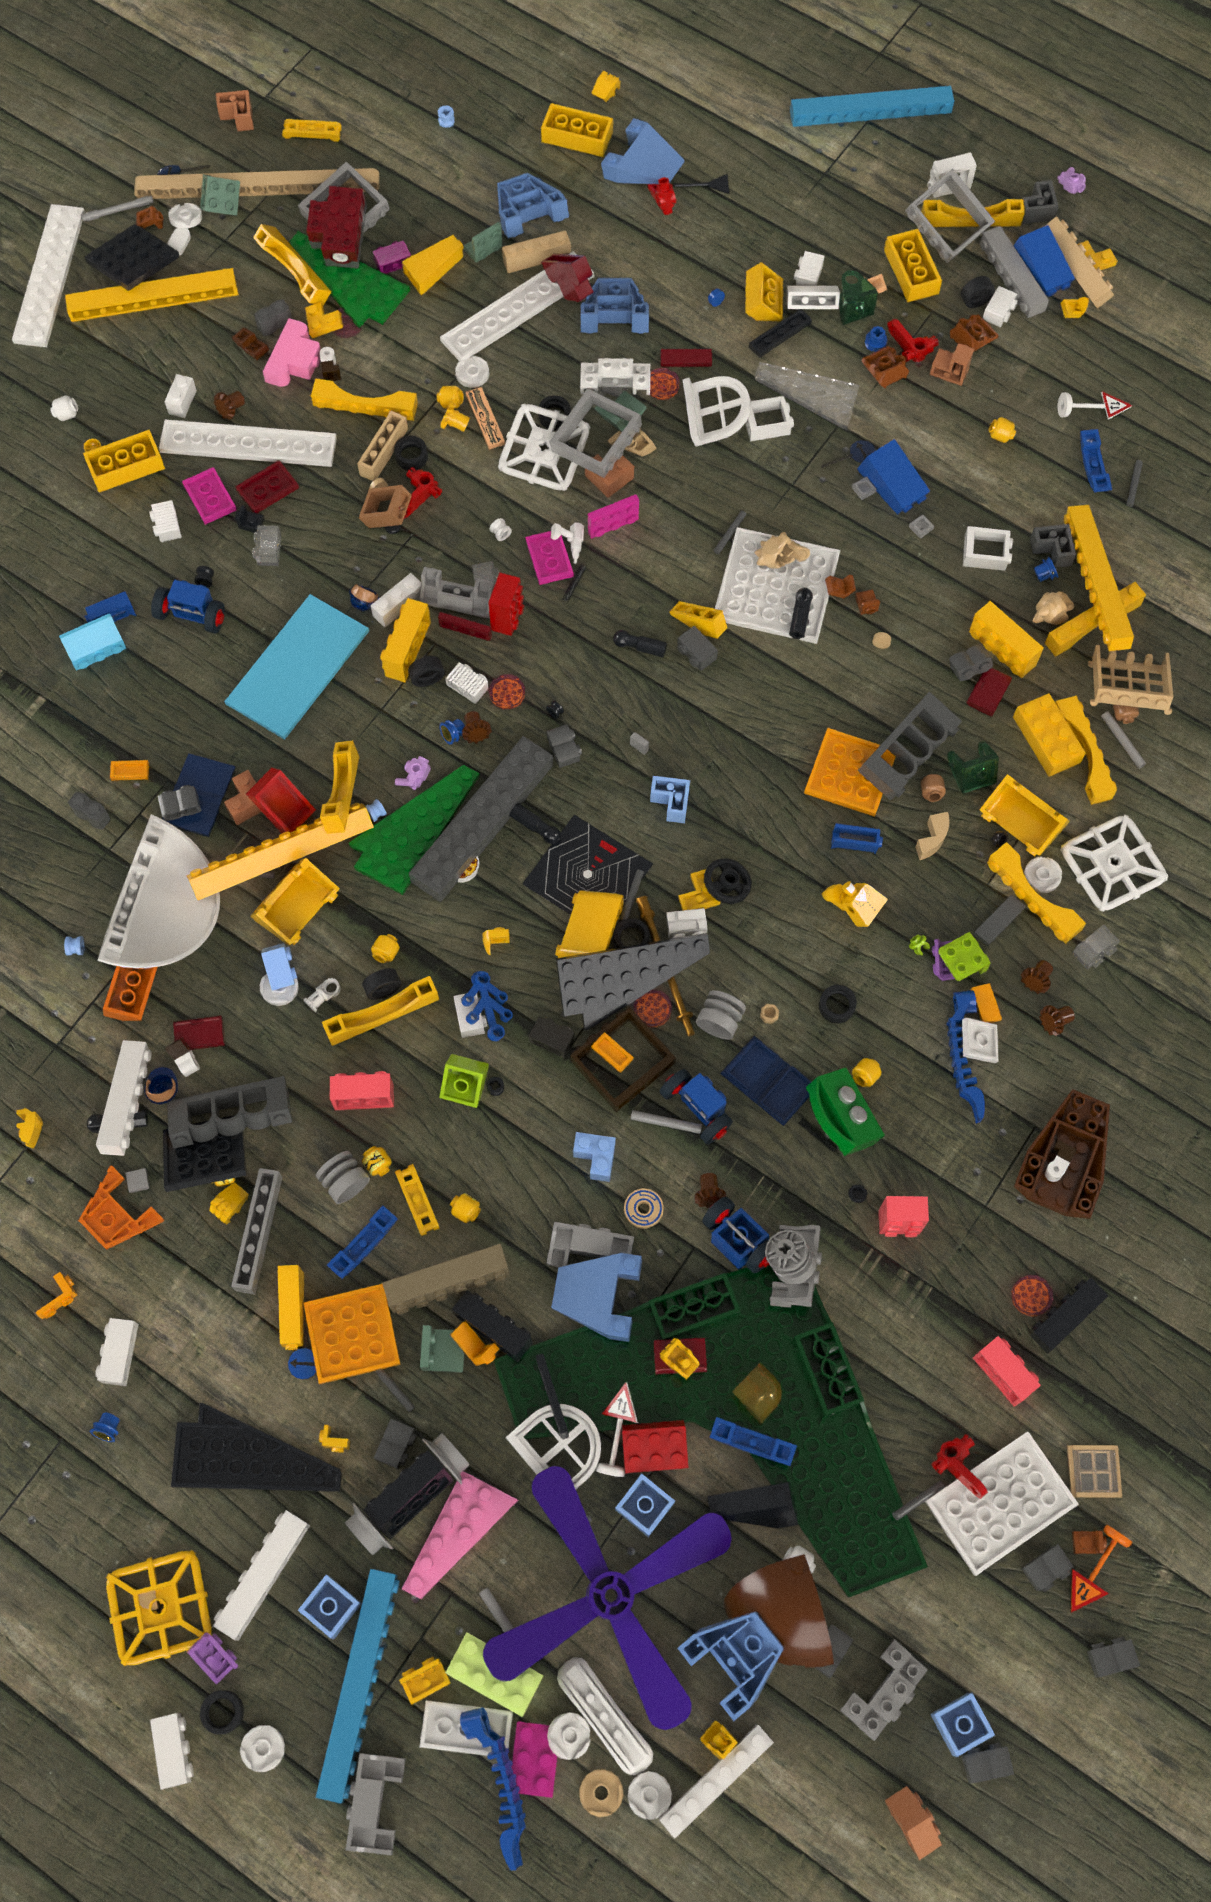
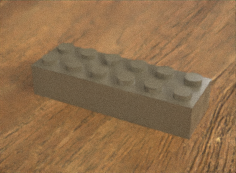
M500 1243L383 1282L382 1284L393 1314L397 1313V1315L408 1312L409 1308L415 1306L417 1308L425 1307L429 1304L428 1302L433 1300L437 1302L446 1300L448 1295L454 1293L456 1295L464 1294L467 1289L472 1287L476 1289L485 1287L487 1282L493 1280L495 1282L503 1281L510 1273Z

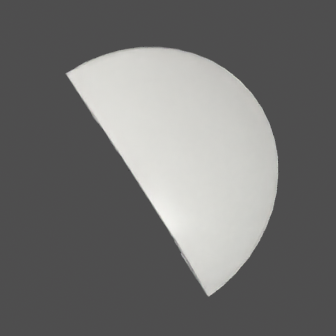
M152 814L128 871L99 953L98 961L110 965L127 968H152L179 961L192 954L207 940L218 918L220 893L217 892L197 900L186 876L194 869L208 867L209 861L198 846L182 831Z

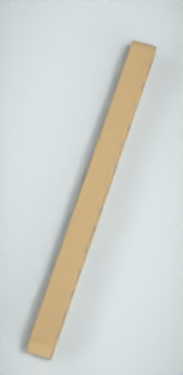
M373 168L355 169L376 190L379 189L378 170ZM338 169L209 173L206 175L240 181L239 196L311 194ZM203 174L138 176L135 178L134 195L137 198L152 196L153 199L200 198ZM351 177L340 186L363 189Z

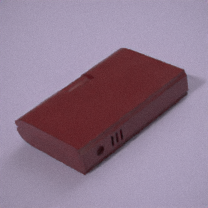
M994 668L983 672L966 702L967 705L992 717L1012 681V677Z
M222 1015L173 1022L174 1042L183 1037L191 1050L225 1046Z
M705 1338L678 1339L686 1348L692 1351V1354L700 1363L693 1373L707 1372ZM673 1339L654 1340L655 1374L677 1373L660 1358V1353L666 1350L665 1347L671 1344L670 1342Z

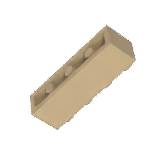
M566 230L502 247L503 262L507 273L542 265L541 261L554 253H571V242Z
M390 411L357 463L360 476L371 481L379 477L394 453L397 441L403 438L408 430L405 416Z

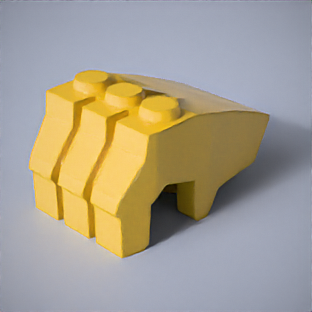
M603 71L599 75L591 94L607 102L611 97L615 96L616 88L620 89L621 81L618 77H613V75H608L607 72Z
M26 1108L16 1110V1114L25 1121L16 1124V1127L20 1129L19 1137L22 1142L26 1143L27 1147L34 1149L42 1130V1118L36 1112H31Z
M234 1182L211 1201L209 1211L227 1225L230 1223L231 1217L235 1213L238 1214L249 1194Z
M674 1338L670 1342L671 1344L665 1347L666 1350L660 1353V1358L671 1369L687 1380L700 1363L690 1349L686 1348L680 1340Z
M714 1721L705 1731V1734L700 1737L701 1742L720 1760H724L738 1743L737 1739L718 1721Z

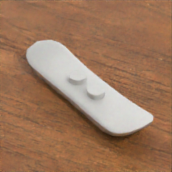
M573 1657L566 1661L558 1670L557 1680L559 1686L588 1721L625 1773L636 1776L645 1771L653 1761V1752L649 1744L620 1710L588 1663L578 1657Z

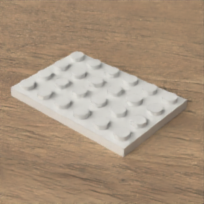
M1026 1432L970 1470L984 1484L988 1491L982 1499L977 1498L957 1479L925 1501L974 1576L1079 1505L1029 1432Z

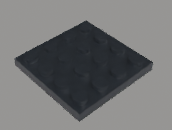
M136 223L84 256L86 263L128 291L180 257L176 249L141 226H137Z
M235 1115L223 1117L220 1119H229L234 1117ZM208 1121L193 1123L192 1125H202ZM168 1129L163 1130L164 1189L166 1192L247 1175L244 1130L233 1136H225L218 1133L217 1136L206 1142L193 1140L194 1144L179 1148H173Z

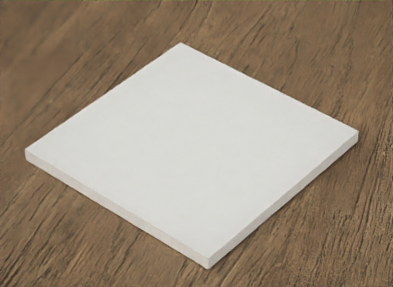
M737 527L715 609L723 611L727 624L793 638L789 636L796 600L795 594L800 588H808L812 591L813 599L810 605L805 637L798 640L817 644L829 598L825 579L828 576L834 577L840 550L794 540L799 545L808 548L810 556L805 561L798 562L795 559L792 563L785 564L781 568L772 569L767 566L757 565L759 557L754 553L759 548H762L760 542L771 539L772 535Z

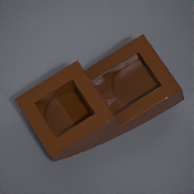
M244 327L232 337V340L241 349L256 360L269 351L267 344L258 340L253 332Z

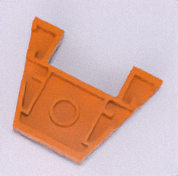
M112 1165L108 1168V1173L104 1180L98 1185L97 1192L90 1199L78 1220L106 1250L165 1221L152 1206L137 1220H134L117 1203L110 1193L125 1179Z

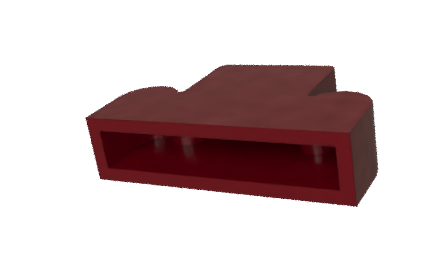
M554 253L541 261L548 278L552 283H558L566 300L580 302L593 293L588 278L592 277V271L585 255Z

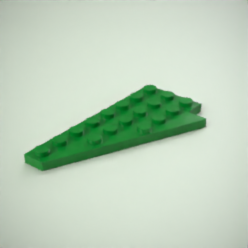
M299 231L289 241L290 245L330 289V295L358 328H361L368 318L383 325L410 292V286L360 262L359 269L326 266L321 248H311L308 236Z
M462 765L375 824L374 828L363 832L350 841L349 846L362 853L354 869L403 895L411 883L409 872L447 828L480 777V774Z

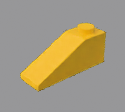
M679 601L670 611L671 616L691 628L695 626L704 636L718 639L727 629L722 610Z

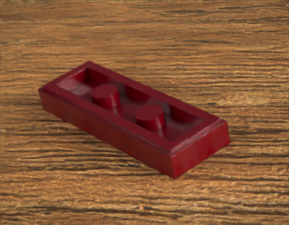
M661 349V367H712V349Z
M443 612L439 613L438 621L440 627L486 641L491 640L492 630L490 626Z

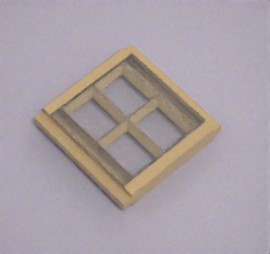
M1067 1446L1070 1492L1074 1498H1122L1118 1446Z

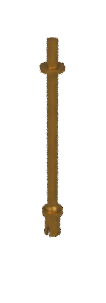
M641 896L636 899L641 913L640 918L646 922L653 942L661 941L653 921L655 912L651 910L647 896ZM673 976L667 981L680 1014L676 1017V1020L683 1022L687 1036L690 1037L695 1034L690 1022L693 1013L686 1011Z

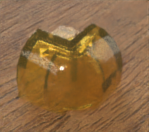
M761 1362L732 1391L760 1423L777 1408L782 1397L781 1384Z

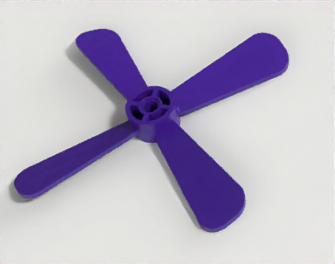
M552 1466L541 1471L532 1481L533 1496L590 1583L585 1597L491 1638L483 1649V1659L489 1672L500 1681H511L593 1619L599 1617L609 1620L650 1723L662 1730H669L678 1726L689 1717L692 1708L691 1700L630 1609L634 1602V1594L723 1555L731 1544V1532L725 1520L716 1513L705 1514L625 1574L609 1571L569 1473L558 1466ZM608 1589H612L615 1592L616 1596L613 1602H609L605 1598V1593Z

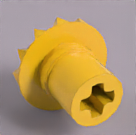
M451 402L440 426L445 429L446 425L449 424V426L464 432L470 417L460 413L458 410H454L456 403Z

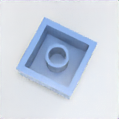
M641 1474L616 1506L615 1510L649 1537L674 1505L675 1500Z
M326 1574L298 1611L329 1638L335 1639L362 1603Z
M967 1693L930 1714L954 1757H958L995 1735L973 1693Z

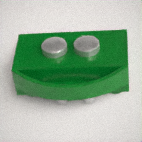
M846 1067L818 1076L806 1087L816 1121L824 1130L825 1137L830 1138L836 1143L844 1156L871 1147L885 1136Z

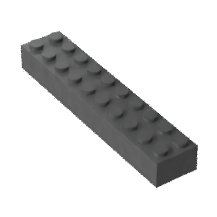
M523 736L409 872L411 883L441 903L458 882L460 876L475 858L479 857L511 818L509 815L513 807L517 803L522 804L552 768L553 755Z

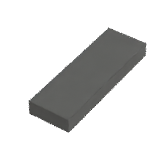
M1011 894L974 932V935L986 946H989L1026 906Z

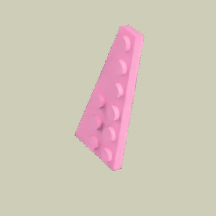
M463 1471L460 1474L463 1484L461 1485L458 1481L456 1482L402 1589L422 1599L495 1523L518 1502L516 1498Z

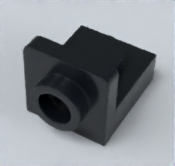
M241 505L240 510L235 514V521H237L239 529L259 533L264 522V515L249 512L244 505Z

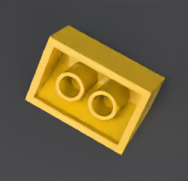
M761 262L746 271L745 313L756 321H782L783 278Z

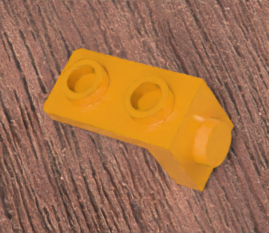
M59 1272L53 1276L63 1294L36 1311L38 1317L41 1319L50 1318L56 1313L58 1308L67 1306L74 1301L73 1298L77 1296V1293L72 1287L75 1284L69 1275L65 1276Z
M462 1322L450 1334L476 1366L484 1363L489 1364L496 1358L495 1353L499 1350V1347L495 1343L485 1345L467 1322Z

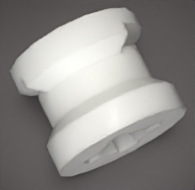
M503 518L495 520L490 526V531L495 533L498 541L507 539L512 532V529L506 526Z

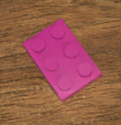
M214 467L182 481L205 525L237 511Z
M635 494L588 513V534L590 538L600 537L606 532L617 530L621 526L632 524L638 520L639 499Z
M551 531L525 537L539 585L574 577L562 535L554 540L551 539Z
M517 1721L512 1770L517 1777L515 1780L517 1787L520 1789L519 1794L553 1798L557 1755L552 1752L548 1744L547 1735L550 1725Z

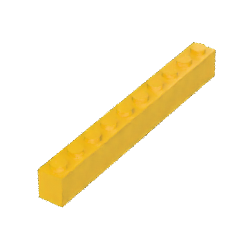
M229 268L142 282L130 291L122 286L66 294L65 298L70 320L75 322L238 295L234 270Z
M1070 506L1067 509V514L1064 515V524H1069L1077 554V563H1080L1081 575L1085 578L1086 590H1089L1090 602L1094 605V615L1098 617L1099 629L1103 632V642L1107 644L1109 651L1131 649L1134 634L1090 506Z
M354 803L350 805L345 832L327 834L321 819L318 818L308 826L307 824L301 825L296 828L297 830L291 833L284 832L274 840L267 839L257 847H247L240 854H230L225 860L211 862L208 864V867L194 869L186 876L197 900H201L374 827L367 808L362 803Z

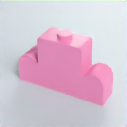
M288 319L263 370L266 383L283 387L290 383V374L304 379L312 377L315 368L320 364L321 349L319 342L310 340L305 323Z

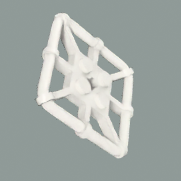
M522 404L516 414L510 432L507 433V440L499 459V470L508 475L526 480L530 484L536 483L554 490H567L578 464L571 462L566 478L563 481L556 467L560 455L552 452L549 442L556 433L554 429L557 421L564 422L567 415L561 414L557 410L551 411L532 404ZM529 411L552 418L548 430L537 427ZM524 413L532 428L529 439L516 435ZM581 421L578 425L579 428L574 430L568 440L582 434L576 450L583 452L589 436L590 425ZM513 442L526 445L522 455L506 462ZM546 444L549 449L541 451L540 446ZM523 461L535 464L531 474L512 469L511 467ZM540 466L552 469L559 483L537 477Z
M1125 814L1097 827L1093 826L1089 828V831L1061 845L1060 851L1077 877L1076 881L1078 884L1081 883L1093 904L1102 912L1113 909L1131 899L1139 898L1141 894L1161 885L1168 878L1165 868L1151 848V843L1146 841L1134 821ZM1121 823L1117 840L1107 844L1100 833ZM1126 826H1128L1140 844L1139 847L1129 850L1123 841ZM1091 837L1095 838L1100 848L1094 851L1075 847V845ZM1145 852L1156 870L1140 866L1134 856ZM1070 853L1089 858L1095 868L1083 874ZM1111 859L1119 861L1117 866L1110 863ZM1098 873L1106 883L1102 901L1087 880ZM1141 873L1156 879L1136 888L1129 876ZM1122 880L1129 892L1107 903L1112 884Z

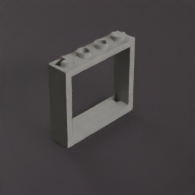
M345 162L298 206L300 213L308 220L310 200L325 201L329 196V186L340 187L350 177L378 203L365 214L364 232L372 228L377 220L385 216V213L389 210L388 201L352 166Z
M951 169L905 210L909 219L913 220L918 230L925 235L930 245L937 250L940 257L946 263L951 261L995 222L954 169ZM944 184L948 186L980 226V229L954 251L951 250L918 209L922 202Z
M587 389L549 441L551 450L605 478L610 470L612 471L617 459L619 460L622 457L624 449L631 444L636 432L640 431L642 425L641 415ZM593 404L629 421L601 462L565 444Z

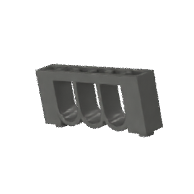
M928 692L857 771L890 801L895 796L899 798L906 790L904 786L915 775L917 767L923 765L930 758L933 750L938 748L949 735L953 737L960 730L957 726L962 721L932 693ZM919 716L935 731L938 737L937 741L927 738L911 722ZM902 732L921 749L922 758L912 755L896 740ZM888 749L906 766L907 775L898 773L880 756Z
M285 1076L167 1101L168 1132L173 1148L194 1144L193 1140L206 1142L213 1139L218 1133L225 1136H233L242 1132L246 1126L249 1129L259 1130L268 1127L270 1124L274 1127L292 1123L289 1090ZM267 1100V1105L262 1111L257 1113L247 1112L246 1104ZM239 1106L237 1115L229 1119H220L219 1110ZM212 1112L210 1120L205 1124L192 1125V1116Z

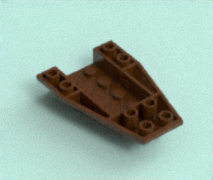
M1072 1089L1027 1150L1014 1187L1027 1200L1068 1217L1090 1219L1104 1183L1110 1104ZM1060 1140L1077 1150L1061 1179L1057 1182H1052L1045 1177L1044 1172L1050 1162L1054 1160L1056 1154L1052 1150L1057 1141Z

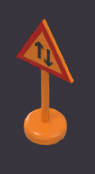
M1108 1525L1105 1526L1104 1533L1112 1541L1089 1578H1085L1072 1569L1071 1613L1109 1594L1094 1584L1093 1581L1116 1543L1124 1547H1130L1132 1544L1130 1539Z

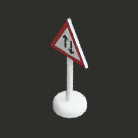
M1103 391L1101 395L1104 404L1073 403L1072 396L1064 392L1058 400V414L1060 417H1068L1072 407L1105 408L1107 418L1110 419L1131 408L1133 405Z
M627 1383L623 1385L602 1413L603 1415L618 1418L610 1463H599L596 1471L599 1473L618 1477L625 1476V1469L615 1465L623 1419L638 1423Z

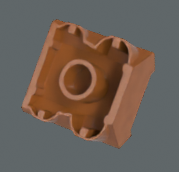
M979 314L970 315L968 320L965 318L959 319L956 326L950 330V339L953 338L957 344L967 345L976 351L997 339L998 334Z
M890 346L876 351L861 360L878 383L885 389L888 385L902 378L906 379L909 373L905 357L903 355H896V350Z

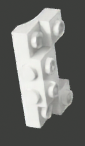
M604 358L598 359V363H581L580 394H584V389H594V392L598 393V387H633V394H636V390H647V395H650V363H633V359Z

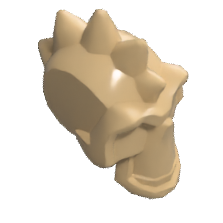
M782 532L777 537L772 535L771 539L767 541H761L762 548L754 552L759 557L757 565L767 566L772 569L781 568L785 564L792 563L795 559L798 562L805 561L810 556V550L791 540L786 535V532Z
M1047 592L1037 603V613L1032 621L1034 623L1045 621L1053 626L1062 624L1069 619L1066 612L1073 610L1074 603L1064 592Z

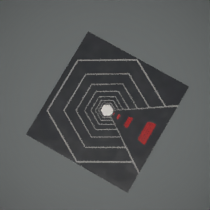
M574 815L562 830L560 840L550 846L522 884L571 915L574 904H572L573 896L575 893L578 894L580 890L620 894L624 896L625 904L636 871L638 869L644 871L643 879L653 863Z

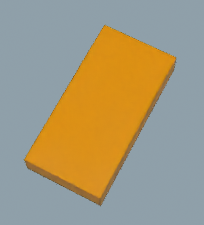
M148 760L111 761V781L148 780Z
M990 983L972 987L970 990L975 992L976 1008L980 1020L988 1023L1001 1021L1002 1017Z
M605 1032L591 1046L594 1051L620 1073L634 1059L631 1054Z

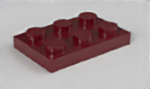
M277 461L235 486V488L253 513H259L299 489V485L283 464Z

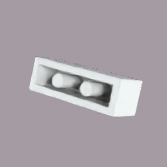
M787 286L786 303L788 309H839L840 292L838 286Z
M412 573L408 574L371 605L373 617L383 627L388 626L401 615V606L406 603L407 598L416 601L420 599L421 582Z
M110 1318L109 1324L105 1325V1344H102L100 1349L101 1364L96 1368V1377H98L97 1380L99 1382L127 1386L139 1325L135 1321Z
M175 1713L150 1720L160 1789L191 1782L194 1772L192 1763H188L187 1754L190 1753V1746L188 1740H185L184 1731L186 1730L185 1718L181 1717V1713Z

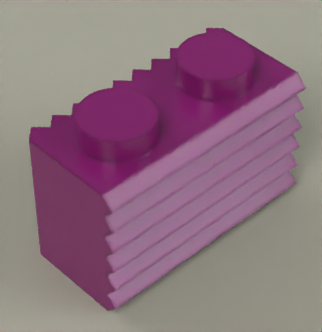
M404 240L400 242L395 241L389 246L378 247L372 251L378 270L384 274L402 269V261L411 257Z

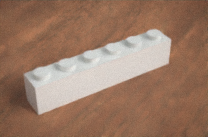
M124 1040L122 1042L96 1142L100 1154L124 1156L126 1148H129V1134L134 1129L133 1118L134 1114L138 1112V1098L143 1093L142 1083L143 1079L147 1077V1063L151 1060L152 1052L149 1050L146 1042Z
M287 1510L284 1514L280 1513L277 1517L275 1529L272 1533L268 1532L265 1536L263 1548L260 1552L256 1551L250 1561L252 1563L248 1571L245 1570L238 1580L240 1582L236 1590L233 1589L226 1599L227 1605L224 1610L220 1609L214 1618L216 1622L213 1626L233 1640L239 1641L310 1527L309 1524Z
M759 1725L751 1729L734 1746L724 1760H719L659 1818L674 1839L773 1744V1741Z

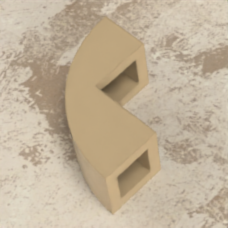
M948 812L930 815L927 825L931 837L918 839L915 846L919 860L930 857L942 846L949 829Z

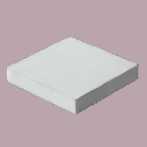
M967 1017L962 1019L963 1057L990 1063L999 1062L997 1025Z

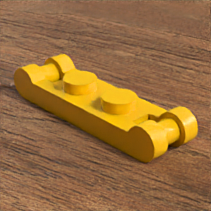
M286 119L282 136L286 139L302 137L331 139L334 142H338L341 136L342 125L339 122Z
M411 1164L402 1171L400 1169L395 1171L420 1235L424 1236L430 1230L440 1229L414 1165ZM411 1175L413 1179L405 1182L404 1178ZM429 1217L430 1222L423 1225L421 1220Z

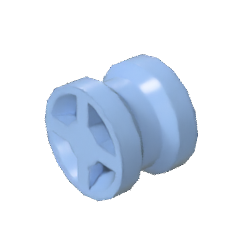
M450 106L440 107L438 109L440 126L444 128L453 126L455 122L454 110Z
M375 799L371 805L367 804L365 806L373 822L377 821L379 816L386 815V811L378 799Z
M83 936L65 938L64 948L67 956L75 953L77 955L84 954L85 943Z

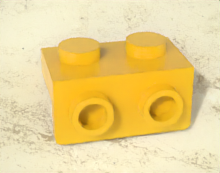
M431 1657L422 1662L423 1667L415 1671L413 1667L402 1673L403 1678L399 1679L411 1705L451 1684L439 1658L435 1660L434 1657Z

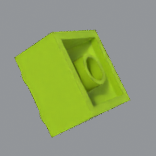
M451 1054L445 1064L439 1098L477 1108L486 1082L489 1064Z

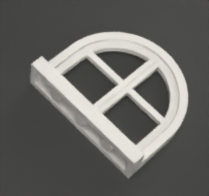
M726 376L713 377L692 383L690 378L683 379L690 435L695 446L727 438L736 433L745 424L751 411V399L746 387L740 381ZM716 387L719 404L701 409L698 392ZM720 387H728L735 390L741 398L723 403ZM741 405L737 418L726 426L724 410ZM720 411L722 429L704 433L702 416Z
M560 1404L563 1416L570 1417L580 1423L569 1433V1438L562 1440L546 1420V1418L553 1416L551 1406L540 1408L513 1430L506 1439L536 1475L549 1468L547 1463L565 1448L582 1469L572 1478L575 1489H578L593 1474L598 1465L601 1454L598 1430L593 1421L583 1411L570 1405ZM541 1421L559 1441L542 1458L523 1437ZM584 1430H586L590 1440V1455L585 1465L568 1446Z

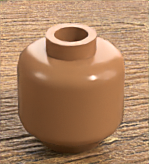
M1113 704L1115 719L1122 721L1123 724L1134 722V719L1139 715L1138 707Z
M929 774L920 782L924 799L930 802H937L944 797L946 788L942 776Z

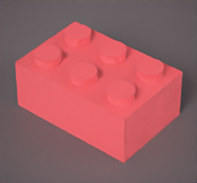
M378 1071L375 1074L358 1072L355 1075L348 1076L344 1073H338L335 1076H330V1101L335 1110L393 1108L394 1084L390 1073Z
M886 1196L878 1210L879 1234H885V1237H896L897 1234H905V1237H917V1234L922 1232L929 1221L928 1197Z
M997 1336L978 1352L973 1359L1015 1407L1041 1385L1036 1374L1026 1369L1023 1359L1017 1354L1014 1355L1010 1350V1344L1004 1338L1001 1339Z

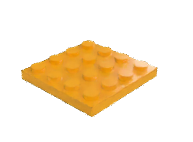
M827 728L804 794L875 817L883 793L857 770L880 745ZM888 749L880 756L891 767L893 766L896 756Z
M383 1284L303 1303L319 1384L401 1365Z

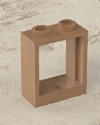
M403 485L371 488L367 493L359 519L368 528L402 525L412 495ZM391 500L387 511L377 512L380 501Z

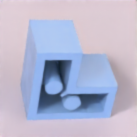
M653 776L650 802L668 804L666 821L685 823L690 780Z
M285 943L262 949L261 955L271 989L276 990L294 985V979H297L295 967L291 968L290 960H292L290 947H286Z
M576 1132L573 1157L592 1160L590 1179L610 1182L616 1138Z

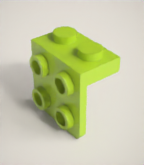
M970 932L942 946L938 950V954L957 981H961L977 971L982 974L987 971L991 964L988 956L982 951L977 940Z

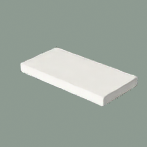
M426 1700L420 1747L487 1756L489 1752H492L491 1747L482 1748V1744L477 1738L468 1740L460 1724L462 1712L482 1707ZM485 1708L491 1729L499 1736L505 1737V1747L509 1748L513 1712Z

